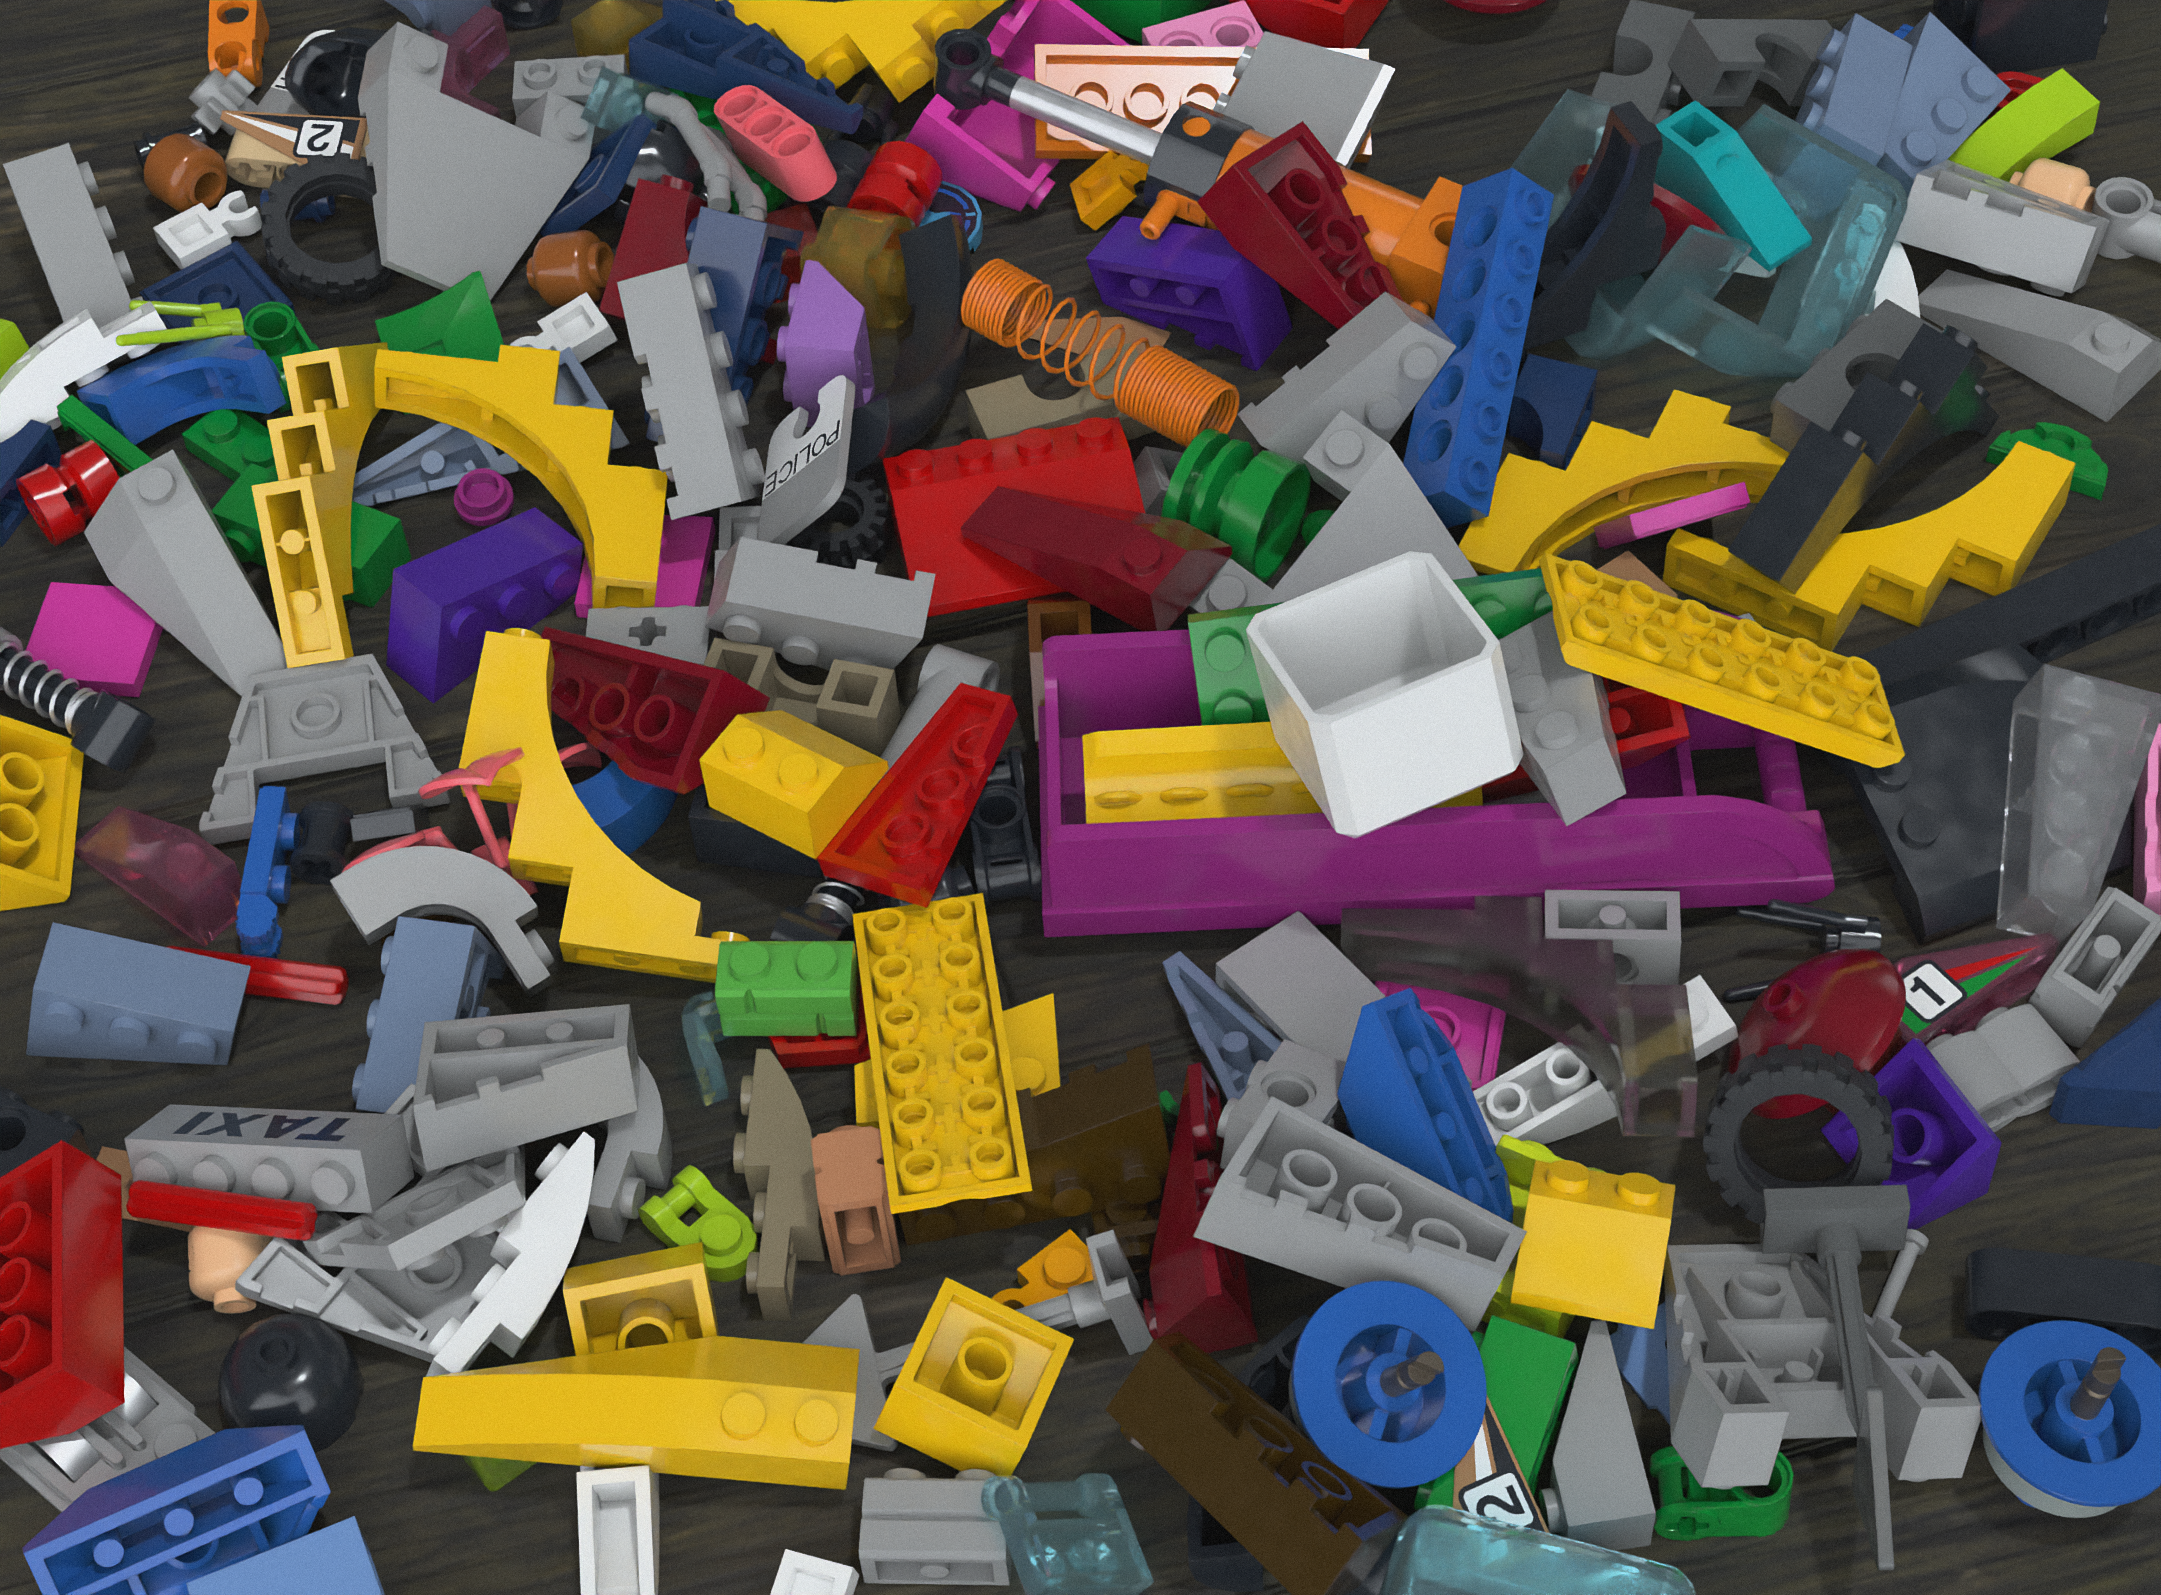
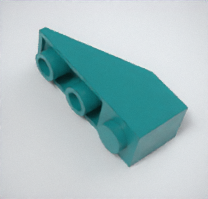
M1696 100L1656 124L1662 138L1663 150L1658 159L1654 183L1681 197L1706 214L1724 231L1732 244L1764 269L1770 272L1812 245V237L1736 130Z

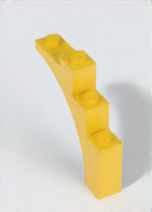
M805 0L728 1L734 5L735 16L746 25L757 23L805 61L806 72L816 80L826 77L835 84L836 90L866 66L870 65L900 103L934 77V51L939 37L954 29H970L1007 0H852L835 3Z
M500 345L498 362L471 358L377 349L375 361V407L422 415L471 433L503 450L541 481L561 504L583 543L592 578V609L620 606L631 608L655 607L668 476L666 472L662 473L656 469H647L639 466L609 465L614 410L556 404L560 351Z
M1674 389L1649 438L1592 421L1566 471L1549 466L1541 461L1530 460L1508 453L1497 473L1489 516L1472 521L1458 547L1478 576L1541 568L1539 560L1544 553L1557 557L1567 548L1595 532L1594 527L1627 515L1745 482L1750 503H1759L1790 453L1772 443L1770 437L1729 425L1731 406Z

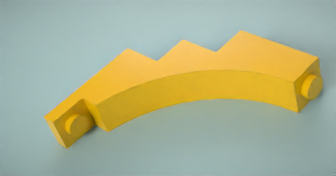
M387 342L336 347L282 357L293 416L267 420L279 481L253 485L251 487L287 668L342 660L354 656L342 598L343 595L353 593L351 565L352 495L358 456L364 436L371 421L378 411L382 409L375 407V361L377 349L388 350Z
M2018 441L2004 461L1991 474L1964 495L1946 505L1911 520L1893 525L1851 533H1839L1820 557L1796 594L1739 560L1728 551L1729 548L1719 545L1712 539L1697 536L1680 528H1677L1667 543L1663 582L1671 588L1738 616L1750 613L1755 622L1793 639H1807L1819 648L1831 652L1862 604L1920 627L1949 578L1993 596L2016 587L2066 504L2076 463Z
M509 628L504 633L486 631L459 768L466 769L475 760L491 753L518 747L522 748L525 754L524 757L500 768L490 786H475L480 799L518 804L508 855L513 878L569 886L559 940L563 960L565 962L716 983L720 942L750 941V939L744 935L727 931L713 932L711 938L701 937L703 926L701 902L667 886L640 868L617 848L593 821L577 797L567 777L554 742L551 717V691L555 663L550 640L542 639L539 634L522 628ZM460 785L463 797H466L463 787Z

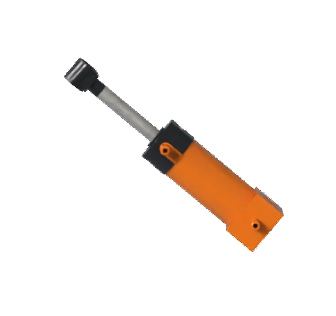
M954 29L944 33L935 44L934 94H939L955 106V109H972L980 105H987L993 100L1149 165L1143 193L1144 205L1150 211L1139 227L1142 235L1151 240H1157L1172 219L1188 226L1219 230L1197 201L1234 163L1275 139L1255 131L1251 125L1192 101L1183 103L1173 114L1163 133H1160L1005 69L1004 60L999 56L991 54L990 43L985 36L977 31ZM1339 165L1348 184L1342 189L1343 195L1353 216L1363 215L1370 233L1364 239L1375 262L1387 266L1403 301L1431 317L1434 321L1463 186L1439 176L1425 200Z

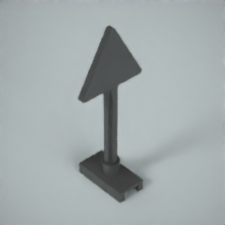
M1907 1185L1763 1189L1765 1218L1764 1223H1760L1759 1227L1762 1254L1817 1253L1820 1267L1826 1270L1846 1411L1857 1436L1852 1490L1878 1571L1894 1570L1882 1387L1875 1386L1857 1266L1862 1259L1861 1251L1904 1250L1910 1214Z

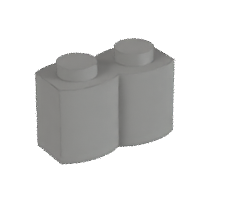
M2032 1004L2020 1005L2009 1010L2006 1007L1994 1009L1978 1022L1975 1031L1964 1032L1956 1036L1944 1034L1926 1045L1931 1054L1993 1132L2003 1128L2016 1117L2035 1113L2051 1105L2060 1077L2080 1063L2078 1058Z

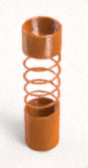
M997 258L985 263L969 281L960 307L962 322L966 327H970V329L979 332L984 337H988L993 342H997L1002 347L1012 348L1017 345L1018 352L1024 359L1033 361L1041 358L1042 366L1047 372L1058 374L1065 371L1066 379L1072 386L1083 387L1090 385L1091 393L1098 400L1106 401L1114 398L1115 406L1121 413L1132 417L1143 425H1147L1148 428H1152V430L1161 433L1162 436H1166L1186 449L1192 440L1205 429H1216L1226 434L1230 431L1239 408V391L1235 385H1231L1226 380H1222L1221 377L1207 372L1206 369H1202V367L1193 364L1191 361L1183 359L1182 356H1178V354L1169 351L1163 346L1155 345L1150 347L1148 338L1142 337L1133 342L1124 353L1114 378L1113 394H1099L1094 388V382L1105 375L1121 353L1126 335L1123 324H1116L1105 332L1093 352L1088 380L1084 382L1076 381L1070 375L1069 369L1085 357L1096 341L1101 327V316L1098 311H1091L1080 319L1069 337L1065 350L1064 367L1059 369L1053 368L1046 362L1045 356L1055 350L1070 331L1077 312L1075 299L1068 297L1058 303L1053 309L1041 335L1040 354L1031 355L1022 349L1021 343L1031 337L1046 318L1053 299L1051 286L1043 284L1041 280L1027 272H1023L1018 267H1014L1009 262ZM1046 290H1047V291H1048V300H1047V303H1046V305H1045V302H1046ZM1071 303L1072 313L1067 326L1053 345L1044 351L1045 340L1054 317L1065 304ZM1095 316L1096 327L1091 339L1079 356L1069 364L1071 348L1080 328L1088 318ZM1120 329V341L1116 351L1106 366L1094 376V367L1103 344L1112 332ZM1140 343H1145V350L1132 363L1125 375L1121 388L1118 390L1122 370L1130 354Z

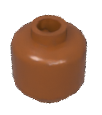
M175 133L161 139L149 152L143 169L144 182L150 193L180 213L200 203H203L209 210L224 195L228 180L227 165L222 156L209 146L187 134Z
M588 230L549 234L538 241L533 257L528 260V281L530 286L539 292L548 305L556 308H561L585 292L596 303L603 298L614 261V254L607 243L602 242L596 234Z

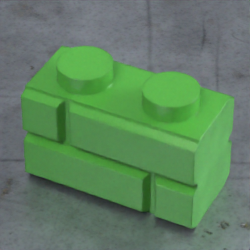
M721 941L719 944L715 983V1000L718 1013L720 1014L723 1036H819L820 1033H827L828 1036H856L861 980L854 941Z

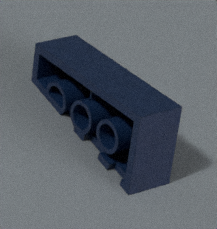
M701 206L699 216L692 220L686 236V249L690 252L687 263L697 264L699 274L707 272L710 276L717 300V307L709 309L715 332L724 331L733 358V366L726 367L731 390L739 389L747 407L754 387L752 378L746 377L748 366L756 365L761 356L765 354L771 334L767 331V323L764 318L767 309L773 304L775 299L781 301L783 299L789 278L787 275L781 274V266L787 249L799 250L804 232ZM645 408L644 420L648 425L645 439L658 442V436L664 434L661 422L654 423Z

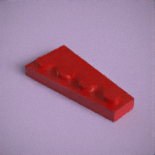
M960 683L817 857L824 876L927 908L1016 720L1018 713L1012 697Z

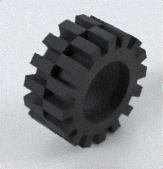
M859 472L850 475L847 473L844 489L835 504L785 545L818 551L817 563L854 570L856 569L857 559L870 562L873 559L881 564L887 557L886 548L891 549L892 544L888 502H886L885 492L882 487L876 489L875 480L869 476H866L860 483ZM837 518L858 522L853 527L841 532L829 533L815 529L823 522Z

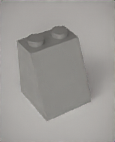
M1265 31L1256 49L1248 45L1244 48L1232 74L1233 77L1239 79V82L1232 96L1221 93L1213 110L1251 125L1255 131L1272 138L1278 137L1303 121L1335 162L1350 169L1380 110L1395 69L1383 63Z

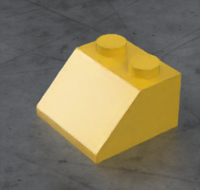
M783 710L737 714L699 759L709 807L815 860L889 769L888 761Z
M1535 1160L1523 1230L1527 1231L1519 1248L1510 1303L1654 1329L1671 1225L1675 1185L1661 1183L1654 1177L1643 1173L1616 1175L1589 1170L1586 1166L1569 1160H1558L1552 1163Z
M702 1242L566 1268L563 1294L576 1356L720 1336Z
M946 1277L873 1429L959 1471L981 1469L994 1473L998 1479H1010L1027 1448L1074 1339Z

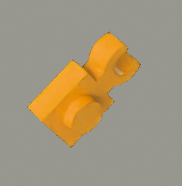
M1109 150L1070 183L1081 221L1096 231L1113 216L1121 213L1127 204L1137 197L1134 185L1140 180H1146L1149 165L1123 154L1118 156L1115 152Z
M1069 1229L1017 1268L1018 1283L1023 1288L1002 1290L991 1299L1013 1310H1017L1067 1294L1068 1287L1093 1280L1088 1247Z

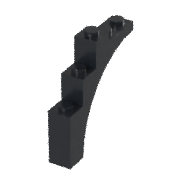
M1632 101L1610 107L1600 145L1581 185L1559 218L1546 233L1517 376H1520L1523 365L1526 362L1527 349L1588 330L1592 303L1596 299L1595 287L1654 269L1658 266L1662 240L1666 236V223L1660 210L1652 206L1650 202L1654 197L1653 185L1658 159L1663 150V143L1656 125L1648 122ZM1415 406L1397 431L1411 427Z
M1923 323L1886 381L1869 372L1866 373L1829 432L1813 422L1809 423L1728 551L1748 566L1796 594L1820 557L1853 515L1909 459L1933 442L1957 431L1975 430L1987 437L2000 416L1987 403L1990 393L1978 385L1979 380L1988 368L1974 352L1978 343L1950 325H1946L1943 332L1940 333Z

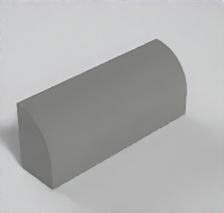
M1299 910L1216 963V984L1278 1040L1283 1042L1284 1039H1287L1343 1062L1347 1061L1362 1006L1386 997ZM1466 1075L1467 1080H1468V1082H1469V1084H1470V1087H1471V1086H1472V1080Z

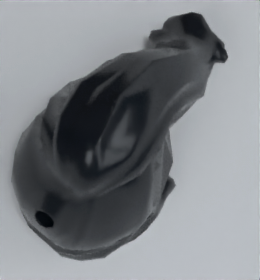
M347 27L312 38L290 59L285 72V87L294 101L310 115L366 118V116H360L358 103L366 54L390 29L379 30ZM424 27L419 28L420 32L435 38L431 31Z

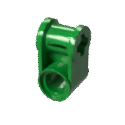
M266 302L252 308L245 316L243 325L246 335L251 337L255 349L265 350L267 356L274 362L279 371V385L287 403L279 407L278 410L284 413L290 410L291 401L282 357L319 351L320 349L314 342H311L293 310L288 305L280 302Z
M1674 1446L1660 1449L1651 1455L1649 1467L1651 1475L1658 1480L1660 1509L1656 1511L1654 1529L1657 1534L1664 1538L1689 1541L1705 1537H1764L1773 1535L1782 1529L1788 1520L1794 1474L1790 1462L1779 1451L1768 1485H1763L1771 1489L1774 1494L1765 1498L1748 1495L1743 1491V1488L1746 1486H1734L1730 1489L1701 1487ZM1682 1488L1686 1489L1687 1498L1683 1497Z

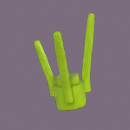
M132 300L129 303V309L132 311L149 301ZM151 301L158 314L199 318L191 320V327L118 335L115 342L118 346L148 345L187 340L195 342L222 336L245 335L239 308L221 309L220 302L198 305Z

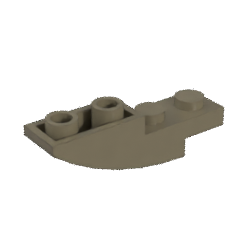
M756 1049L754 1074L743 1075L741 1083L742 1115L748 1116L747 1132L736 1133L733 1150L735 1173L745 1174L750 1200H754L755 1233H762L760 1252H749L746 1285L748 1294H758L764 1321H791L798 1261H825L826 1237L817 1199L811 1139L813 1138L801 1100L786 1071L770 1049Z

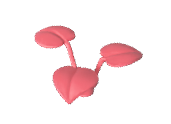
M591 743L575 744L558 750L563 768L576 766L601 768L600 753ZM521 747L502 750L481 757L472 762L466 769L458 768L446 772L426 783L418 790L421 799H429L458 785H462L485 841V845L470 851L471 854L494 864L512 878L508 860L510 843L507 836L496 838L475 785L490 786L500 768L524 757L525 754ZM507 803L512 839L518 804ZM436 826L380 843L353 859L342 870V873L370 857L399 848L438 846L458 849L444 835L441 826ZM515 879L530 896L538 892L534 881Z

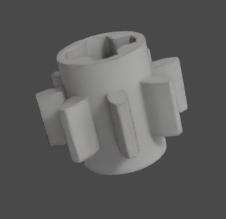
M214 68L188 97L199 107L191 115V118L198 121V124L210 135L214 134L221 127L231 136L235 133L236 128L220 120L222 110L254 112L258 106L247 96L255 89V86L236 69L232 70L225 77L217 68Z

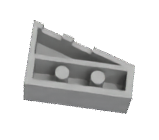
M739 537L719 562L704 626L722 632L729 640L774 648L775 652L781 653L782 657L789 662L799 665L812 664L830 671L834 659L894 669L923 639L936 574L916 570L914 581L875 574L877 563L857 559L855 570L817 563L818 551Z

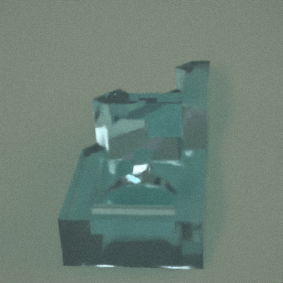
M710 989L692 996L684 1007L681 1016L696 1085L704 1107L729 1097L722 1062L714 1043L731 1036H723L720 1014L718 1013L714 994Z

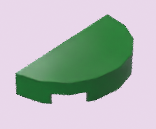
M72 394L56 406L57 414L65 431L71 427L80 434L85 442L92 439L97 443L120 478L153 460Z
M2037 422L2034 429L2019 430L2010 434V430L2001 433L1988 449L1986 462L1998 466L2004 461L2018 441L2072 461L2076 464L2069 490L2102 501L2108 474L2107 464L2102 462L2098 454L2091 448L2092 441L2089 437L2068 426Z

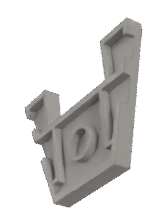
M367 654L342 660L249 675L229 734L231 747L224 767L217 769L212 784L215 794L209 812L203 811L199 822V830L205 846L248 839L251 836L260 784L386 762L389 799L392 808L421 803L427 807L450 803V795L447 790L435 797L421 799L418 790L442 774L434 766L426 746L419 734L411 726L403 706L373 654Z
M411 1083L384 1114L403 1115L413 1170L423 1177L416 1186L463 1162L426 1172L413 1111L415 1085ZM497 1231L476 1238L470 1237L468 1234L445 1246L446 1253L441 1259L418 1270L409 1271L406 1267L399 1271L344 1267L336 1277H332L283 1238L274 1237L236 1280L235 1290L247 1298L293 1314H302L324 1321L340 1331L432 1363L435 1356L428 1352L427 1348L438 1332L452 1316L462 1323L479 1304L470 1297L472 1292L496 1263L505 1270L508 1268L490 1255L500 1234Z
M525 1144L466 1160L390 1199L374 1213H363L346 1221L334 1211H322L318 1214L315 1222V1233L311 1239L307 1241L283 1239L317 1265L399 1271L405 1267L407 1270L413 1271L427 1267L445 1255V1246L468 1234L470 1237L476 1238L500 1229L509 1220L507 1214L525 1205Z

